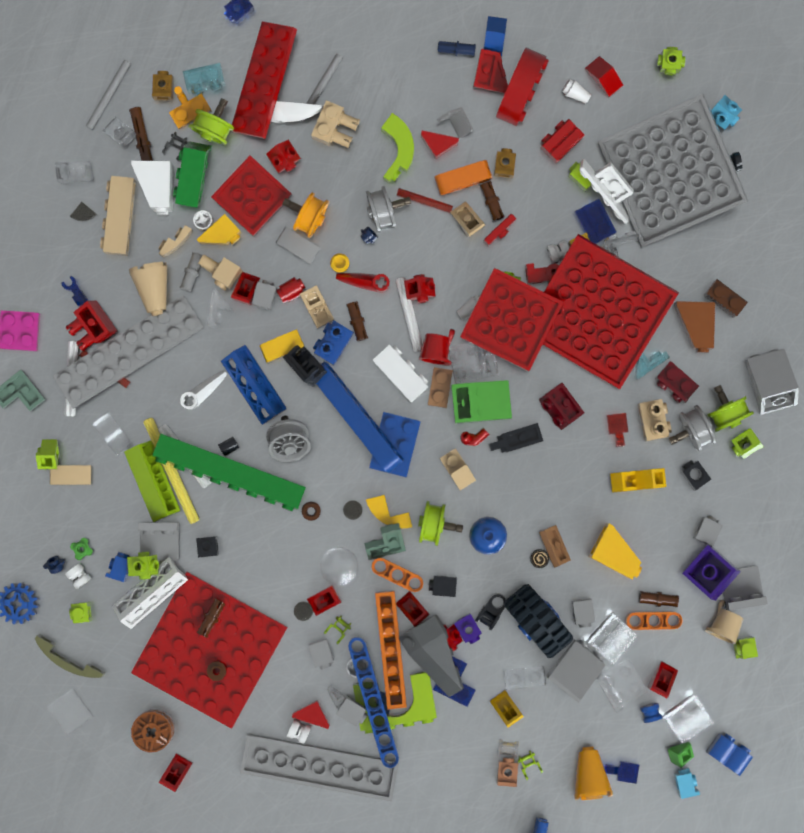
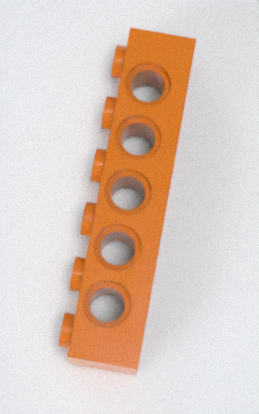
M395 590L376 592L387 709L406 708Z

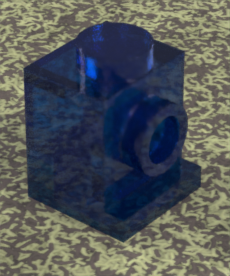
M232 0L224 6L226 11L224 15L230 22L234 20L238 24L254 11V6L249 0ZM239 5L241 6V9L239 11H235L234 7Z

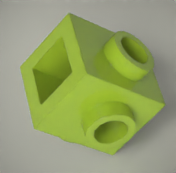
M666 47V49H663L661 54H658L657 66H660V72L665 73V75L679 74L681 68L685 67V56H682L683 50H678L677 47ZM669 58H675L676 61L670 62Z
M138 552V556L127 557L128 576H139V580L151 579V575L158 574L159 562L157 555H150V552Z

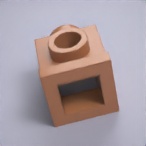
M503 757V760L498 761L497 785L517 787L518 762L515 761V758ZM510 769L512 771L511 775H505V770Z

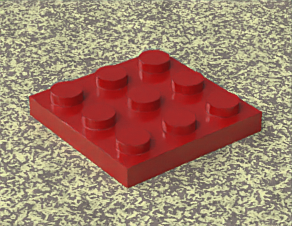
M249 155L211 198L254 236L280 209L284 199H289L292 193Z

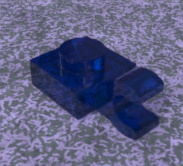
M70 276L72 285L67 286L65 282H61L63 288L73 292L74 296L72 298L78 306L89 301L73 276Z
M620 761L619 766L605 764V771L607 774L617 775V781L637 784L640 765Z

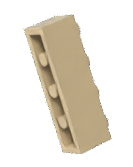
M111 176V180L107 181L106 191L109 192V198L105 200L104 205L107 217L103 219L102 223L105 235L101 237L100 248L103 249L105 254L128 256L136 186L134 178Z

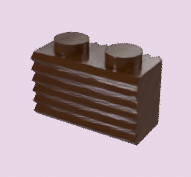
M718 279L712 283L704 294V297L710 299V302H715L720 309L722 308L723 311L732 315V318L738 316L748 303Z

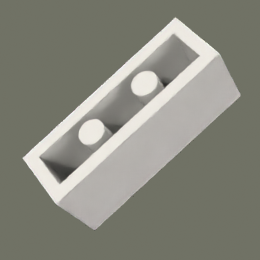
M389 344L373 359V362L412 403L428 389L426 385L428 381L422 374L418 376L413 371L415 366L409 360L405 362L401 358L403 353L396 346L392 348Z

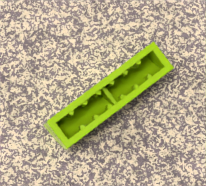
M150 440L124 451L150 517L153 522H156L179 512L180 508L161 463L156 462V458L152 456L155 448Z

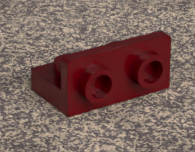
M672 361L655 378L658 381L656 384L664 391L666 389L672 393L671 397L677 403H686L699 387L696 382Z
M560 383L539 399L542 408L549 413L554 424L561 430L585 413L563 383Z

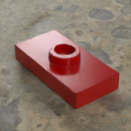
M510 214L484 238V243L489 247L498 237L502 239L509 232L507 229L517 218Z

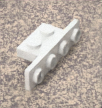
M582 159L579 169L581 175L584 178H588L594 191L599 192L604 203L607 206H611L614 210L615 216L625 224L628 223V212L620 202L633 194V188L611 162L595 172L588 162Z

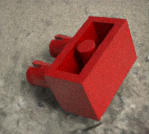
M97 300L87 301L73 313L77 318L66 326L67 330L70 329L68 332L72 336L83 327L88 334L76 342L78 346L81 345L79 348L82 351H85L93 343L105 342L118 332Z

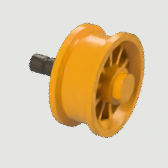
M312 192L303 206L293 201L291 202L287 198L284 199L282 205L298 213L293 230L299 229L308 234V238H311L318 226L321 227L326 216L324 214L328 208L329 201L326 200L324 202L316 198L315 193Z

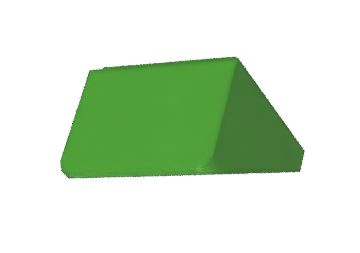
M690 742L668 749L670 761L680 768L694 757Z

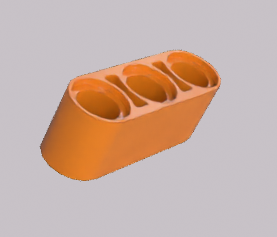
M487 160L447 171L434 177L440 195L493 179Z
M376 558L372 562V570L375 574L411 592H418L423 588V579L419 575L385 558ZM377 561H383L386 564L384 571L379 572L375 569ZM396 569L403 572V577L400 580H395L392 577V572ZM412 578L420 580V586L416 589L411 588L409 585V581Z
M674 611L629 612L625 617V624L633 630L678 629L683 621L681 615ZM634 615L638 616L639 623L636 626H631L630 618ZM652 615L658 617V623L654 626L649 624V618ZM676 615L678 620L675 625L668 623L669 616Z

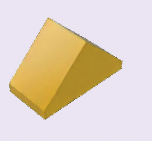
M506 690L490 700V703L508 728L524 717Z

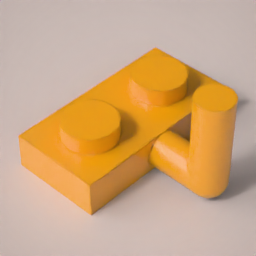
M177 86L174 88V92L182 105L170 111L169 114L179 130L195 120L197 116L195 113L196 109L208 113L212 111L202 93L188 101L181 87Z

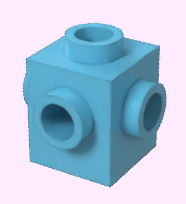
M726 95L711 110L716 124L724 130L729 125L732 127L740 119L737 115L742 111L738 104Z

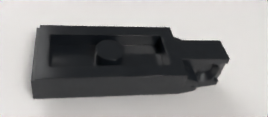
M538 423L497 436L498 441L490 443L489 447L490 451L501 449L502 453H507L542 442L543 438Z

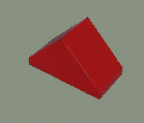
M600 56L585 67V70L608 98L623 86L614 67Z
M421 131V138L435 159L458 145L459 138Z
M242 272L231 298L251 306L256 285L260 278Z
M333 585L307 599L316 616L342 602Z
M410 591L396 602V605L414 627L430 615Z
M661 661L647 688L667 699L678 670Z
M318 700L294 711L292 714V718L329 729L330 722Z
M175 754L158 783L176 792L192 763Z

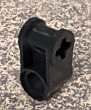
M501 593L492 594L477 615L475 621H480L492 631L505 609V596ZM494 598H502L503 604L500 607H495L492 604Z

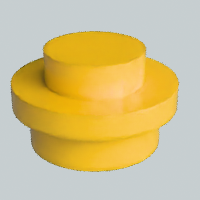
M342 253L335 254L330 261L331 268L338 273L346 271L349 267L348 257Z

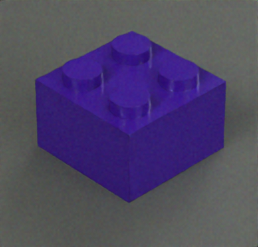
M707 545L682 574L710 599L716 601L741 571L713 546Z

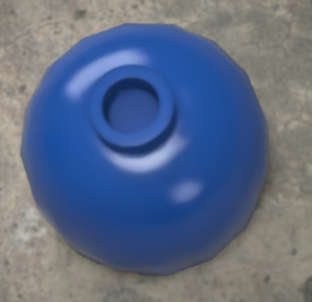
M494 517L478 519L470 529L469 539L471 545L481 554L492 555L498 553L507 542L506 527L500 520Z

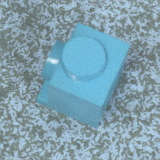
M689 768L680 769L678 773L674 774L678 794L681 799L700 795V791L695 789L697 786L696 776L691 774Z

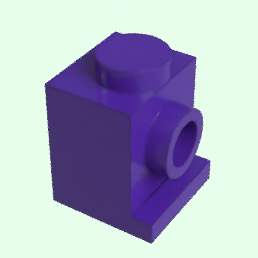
M470 613L453 622L465 643L473 644L480 640L479 635L482 633ZM466 627H472V633L467 634L465 632Z

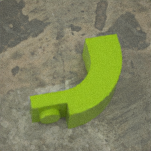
M391 113L381 127V131L389 136L398 148L395 161L383 176V180L389 184L392 180L395 182L401 174L400 169L406 173L408 172L414 157L412 134L403 120L394 113Z

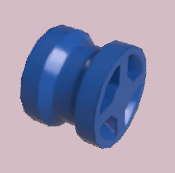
M659 703L640 707L641 712L644 714V723L662 719V714L658 711Z

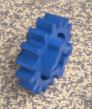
M12 583L11 589L5 586V593L0 592L2 597L0 599V610H2L0 617L6 616V622L12 619V624L14 625L17 623V620H19L20 624H23L24 618L30 621V614L36 615L33 609L39 607L34 602L38 600V597H33L35 590L28 591L29 585L23 588L22 583H19L17 587L15 583ZM15 591L12 598H7L11 592ZM24 593L28 596L29 601L24 598ZM18 600L22 605L17 607L13 602ZM6 606L10 608L11 614L7 611ZM23 609H28L24 615L20 616Z

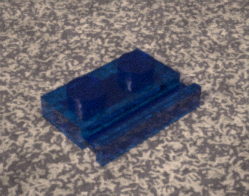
M600 199L574 211L584 232H587L589 240L596 244L617 233Z

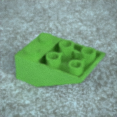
M508 380L451 385L455 424L512 418Z

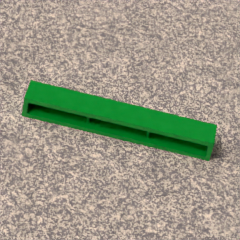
M160 434L152 455L158 463L164 465L167 462L174 464L173 468L183 472L185 469L192 471L191 475L202 478L204 475L209 477V481L220 485L223 482L228 484L227 488L238 492L239 489L247 491L246 495L257 498V495L265 498L264 502L275 505V502L280 503L283 509L293 512V509H298L306 488Z

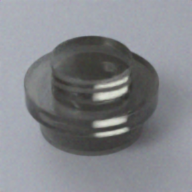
M357 501L347 502L343 508L344 515L351 520L359 518L362 514L361 504Z
M299 602L294 607V615L298 620L306 621L311 618L313 608L309 603Z

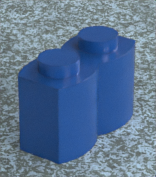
M719 733L706 753L740 776L753 758L749 754L751 750L742 744L738 747L734 744L735 739L727 733L724 736Z

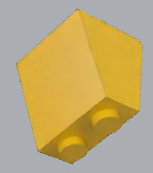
M606 523L588 557L629 579L637 578L642 570V567H640L642 562L615 527L610 523Z

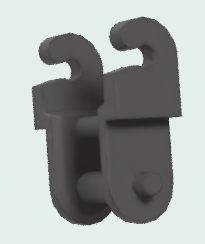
M174 132V134H171L170 142H166L162 153L167 151L169 145L179 150L183 149L184 145L188 143L187 137L183 139L177 136V132ZM174 139L182 142L181 146L173 143Z

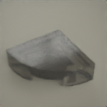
M81 202L70 217L77 221H88L97 214Z

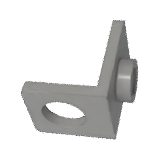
M462 107L448 111L437 119L438 122L450 119L459 138L473 131Z

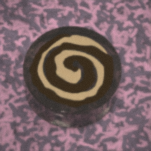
M536 549L530 555V562L536 568H544L549 563V555L545 550Z

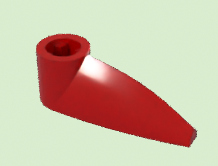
M336 274L337 280L365 290L383 293L390 286L389 278L384 274ZM384 279V282H387V284L379 288L376 281Z

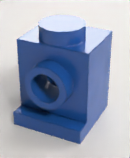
M118 552L115 559L112 558L108 569H111V572H107L105 577L126 582L128 576L127 557L129 555Z

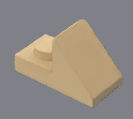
M466 201L450 212L467 237H470L485 226L484 222Z
M456 448L439 458L459 490L476 481Z

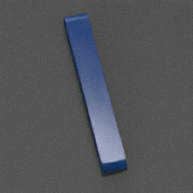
M324 361L321 365L327 373L316 384L387 473H391L404 461L402 455L333 368Z
M357 636L350 640L348 645L381 761L385 767L393 768L398 764L399 754L366 642L362 637ZM356 640L361 641L363 644V648L360 651H355L352 648V643ZM361 659H365L368 662V667L364 670L357 666V662ZM371 678L374 685L371 688H365L363 686L364 679ZM377 697L379 699L378 706H370L368 703L369 698ZM379 715L385 719L384 724L380 726L374 723V718ZM386 734L390 737V742L382 744L379 741V737ZM392 753L396 759L394 762L388 763L385 761V755Z

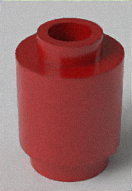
M293 277L281 284L280 288L276 291L283 303L299 297L306 287L300 278L296 280Z

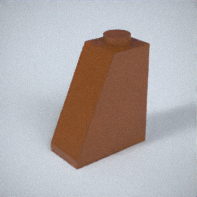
M676 301L674 307L692 349H697V353H709V350L714 349L715 302Z

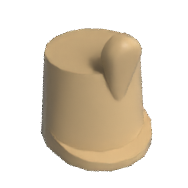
M720 600L717 617L712 626L705 629V632L728 643L736 644L743 618L723 609L725 601Z

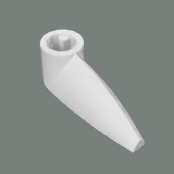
M276 101L271 122L285 123L307 119L321 112L323 106Z
M222 370L204 380L189 392L184 393L180 398L181 405L188 410L198 407L219 386L227 373ZM189 396L191 398L193 396L194 399L192 400V402L194 404L186 405V397Z

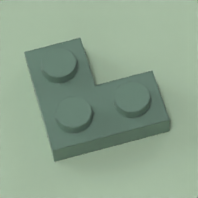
M19 370L0 386V406L2 408L7 407L19 397L27 409L32 411L46 400L23 370Z
M399 523L381 527L383 539L364 543L369 560L406 551Z

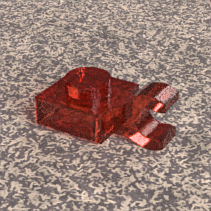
M626 413L607 415L609 435L615 434L616 447L625 446L623 433L629 432Z

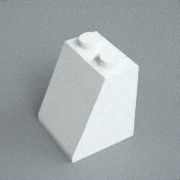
M131 161L150 208L157 215H168V212H173L174 166L170 161Z

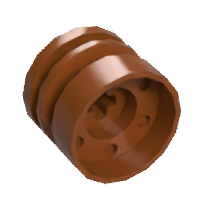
M150 709L142 713L134 721L131 728V737L134 744L140 750L148 753L164 749L173 739L175 733V724L171 716L159 709ZM148 727H150L151 729H156V736H154L153 734H148V732L150 731Z

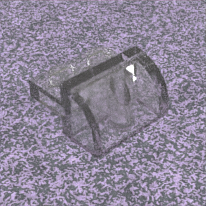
M611 612L586 641L613 665L638 638V635Z
M694 693L662 715L681 744L686 743L714 723Z

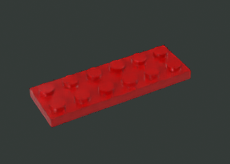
M262 21L233 118L232 126L234 130L232 132L266 139L297 33L296 28Z

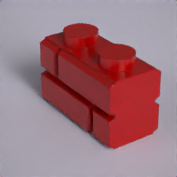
M570 119L566 122L560 121L555 127L556 131L552 135L548 133L541 140L543 144L540 148L556 164L584 137V133Z

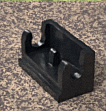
M296 345L287 355L283 356L284 360L297 375L312 387L327 373L306 347L300 349Z

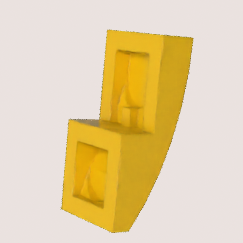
M296 329L259 345L266 363L288 354L296 345L302 349L304 344Z

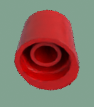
M450 329L449 337L427 333L419 360L431 364L450 366L452 362L448 360L449 346L455 335V330Z

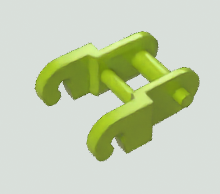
M342 615L340 617L337 616L335 618L337 621L334 624L331 623L324 631V634H326L333 627L341 633L342 636L336 644H339L345 637L344 632L347 629H351V623L347 624L341 619ZM338 622L345 627L343 631L336 626Z
M529 751V755L522 758L518 756L519 760H517L518 763H522L523 768L521 770L526 780H528L525 770L529 766L538 765L540 772L543 773L539 762L535 761L533 757L535 754L531 753V751ZM532 758L533 762L524 765L523 761Z

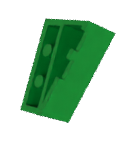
M189 141L183 149H180L179 160H181V168H177L176 179H179L178 187L175 186L173 191V198H176L175 204L199 207L205 183V171L208 168V152L211 151L212 145Z

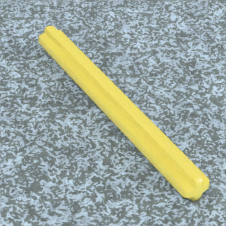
M148 418L143 423L154 447H156L160 433L154 419ZM167 462L166 465L163 464V467L189 523L193 524L199 521V517L177 469L173 468L174 464Z

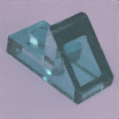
M658 351L650 357L652 361H649L645 354L642 353L637 361L635 379H640L669 359L670 356L665 351L661 354Z

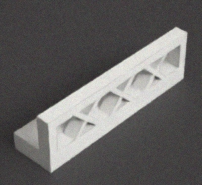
M168 557L159 565L157 575H151V579L141 580L119 599L112 608L119 621L132 629L182 586L188 578L177 568L174 561ZM170 565L172 569L167 574H163L164 570ZM153 579H156L155 584L152 587H149L150 582ZM142 591L141 596L135 599L136 594ZM128 603L126 609L121 613L119 608Z

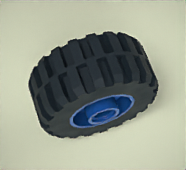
M529 584L523 585L505 600L504 606L519 623L518 628L529 641L533 640L547 658H553L572 642L573 636L561 622L558 613Z

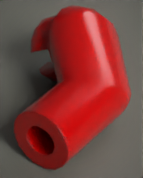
M482 428L477 434L463 432L460 439L465 445L477 446L489 436V433Z

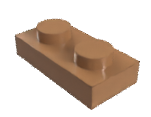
M434 367L428 400L429 406L447 408L453 370Z
M556 525L539 532L554 568L571 561Z

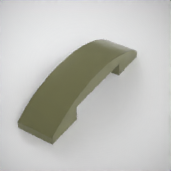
M40 634L36 635L35 641L42 652L62 669L89 678H101L105 675V672L90 663L84 669L52 651L56 645L54 642Z

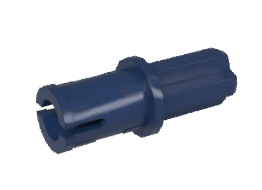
M439 41L437 50L440 53L455 54V56L458 54L475 56L476 44L459 43V41L457 43Z

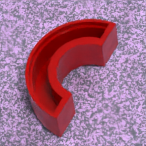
M527 47L524 49L498 109L497 118L517 126L519 121L523 122L527 113L524 111L527 101L531 102L535 91L532 90L535 83L539 84L543 75L540 71L541 69L545 70L549 59H546L547 56Z

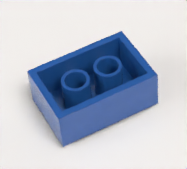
M383 412L379 428L404 459L390 474L407 478L421 421ZM372 455L369 468L386 472Z

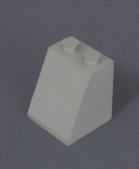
M774 349L769 353L756 354L747 359V370L760 415L797 405L799 387L785 349Z
M574 640L546 674L549 680L578 703L606 666L603 663L604 658L597 652L594 654L587 650L589 646L582 640L579 642Z

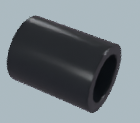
M234 437L218 444L224 456L239 449Z

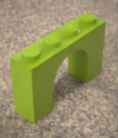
M426 672L410 674L413 690L412 705L403 714H387L391 729H395V725L403 724V727L414 726V722L422 721V724L434 722L433 719L437 718L431 680ZM372 681L363 682V686L371 688L373 683ZM359 683L353 684L355 701L366 707ZM375 697L369 698L368 703L370 706H378ZM367 715L362 724L359 723L360 731H365V734L373 733ZM380 715L374 718V723L378 726L383 725L385 722L384 717Z

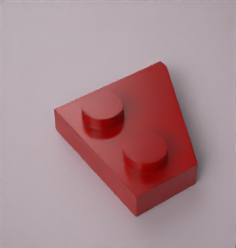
M481 49L473 87L505 94L508 84L499 52Z

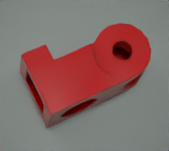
M534 263L526 264L527 284L550 282L559 265L550 264L548 267L534 268Z

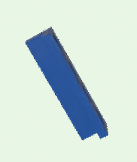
M246 345L234 350L221 360V363L262 425L287 409ZM231 358L236 364V369L229 363ZM241 376H244L246 379V384H243L240 380ZM251 391L256 394L257 401L251 397ZM261 407L265 408L269 414L266 418L261 412Z

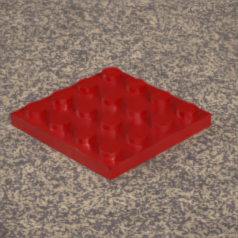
M494 268L460 338L530 371L564 302Z

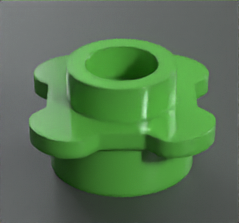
M82 538L77 543L73 542L70 546L77 560H82L84 556H90L93 553V549L90 548L86 538Z

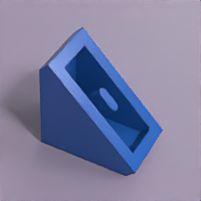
M488 16L484 49L499 52L502 57L507 18Z

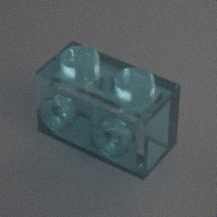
M220 63L183 71L186 89L189 94L196 95L203 93L204 90H218L222 86H226Z

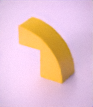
M665 468L610 473L612 493L666 487Z
M385 495L366 499L370 511L382 523L386 525L399 523L402 529L412 528L409 512L390 517Z

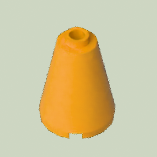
M594 747L582 748V751L578 754L575 800L580 799V797L581 800L601 799L603 795L613 796V791L598 750H594Z

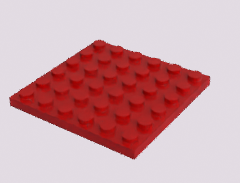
M578 234L544 291L564 303L543 345L621 389L679 292Z
M186 572L185 575L188 580L176 590L131 673L232 729L288 627L197 576ZM216 598L226 605L217 618L219 621L214 624L208 638L198 634L197 631L205 618L204 614L208 613ZM215 661L223 663L226 667V675L219 681H213L207 675L208 666ZM219 668L213 669L215 675L220 674Z

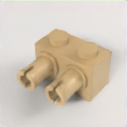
M326 100L311 137L328 146L335 142L349 148L353 137L338 132V125L341 124L356 131L360 119L345 114L344 107Z
M203 255L198 263L202 268L212 273V278L215 280L214 284L224 291L226 288L232 290L243 272L241 267L225 257L221 262L217 263Z
M662 399L639 403L638 409L644 440L650 441L670 437L669 433L672 430L670 421H666L665 414H668L666 402L663 403Z

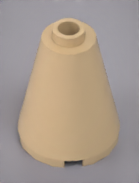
M167 262L143 264L140 269L137 266L130 268L129 274L147 313H151L152 316L162 315L163 311L166 310Z

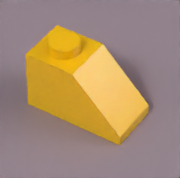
M224 214L196 240L202 245L228 246L230 243L232 245L241 238L239 236L241 231Z

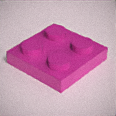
M1 310L0 349L37 351L40 313Z

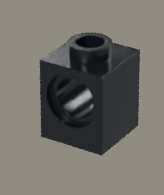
M690 460L682 466L684 470L681 471V474L694 491L711 480L699 461L693 462ZM692 469L699 471L700 475L696 480L690 476Z
M217 536L196 538L198 558L219 555Z
M434 575L433 579L429 580V591H432V595L456 597L457 577Z

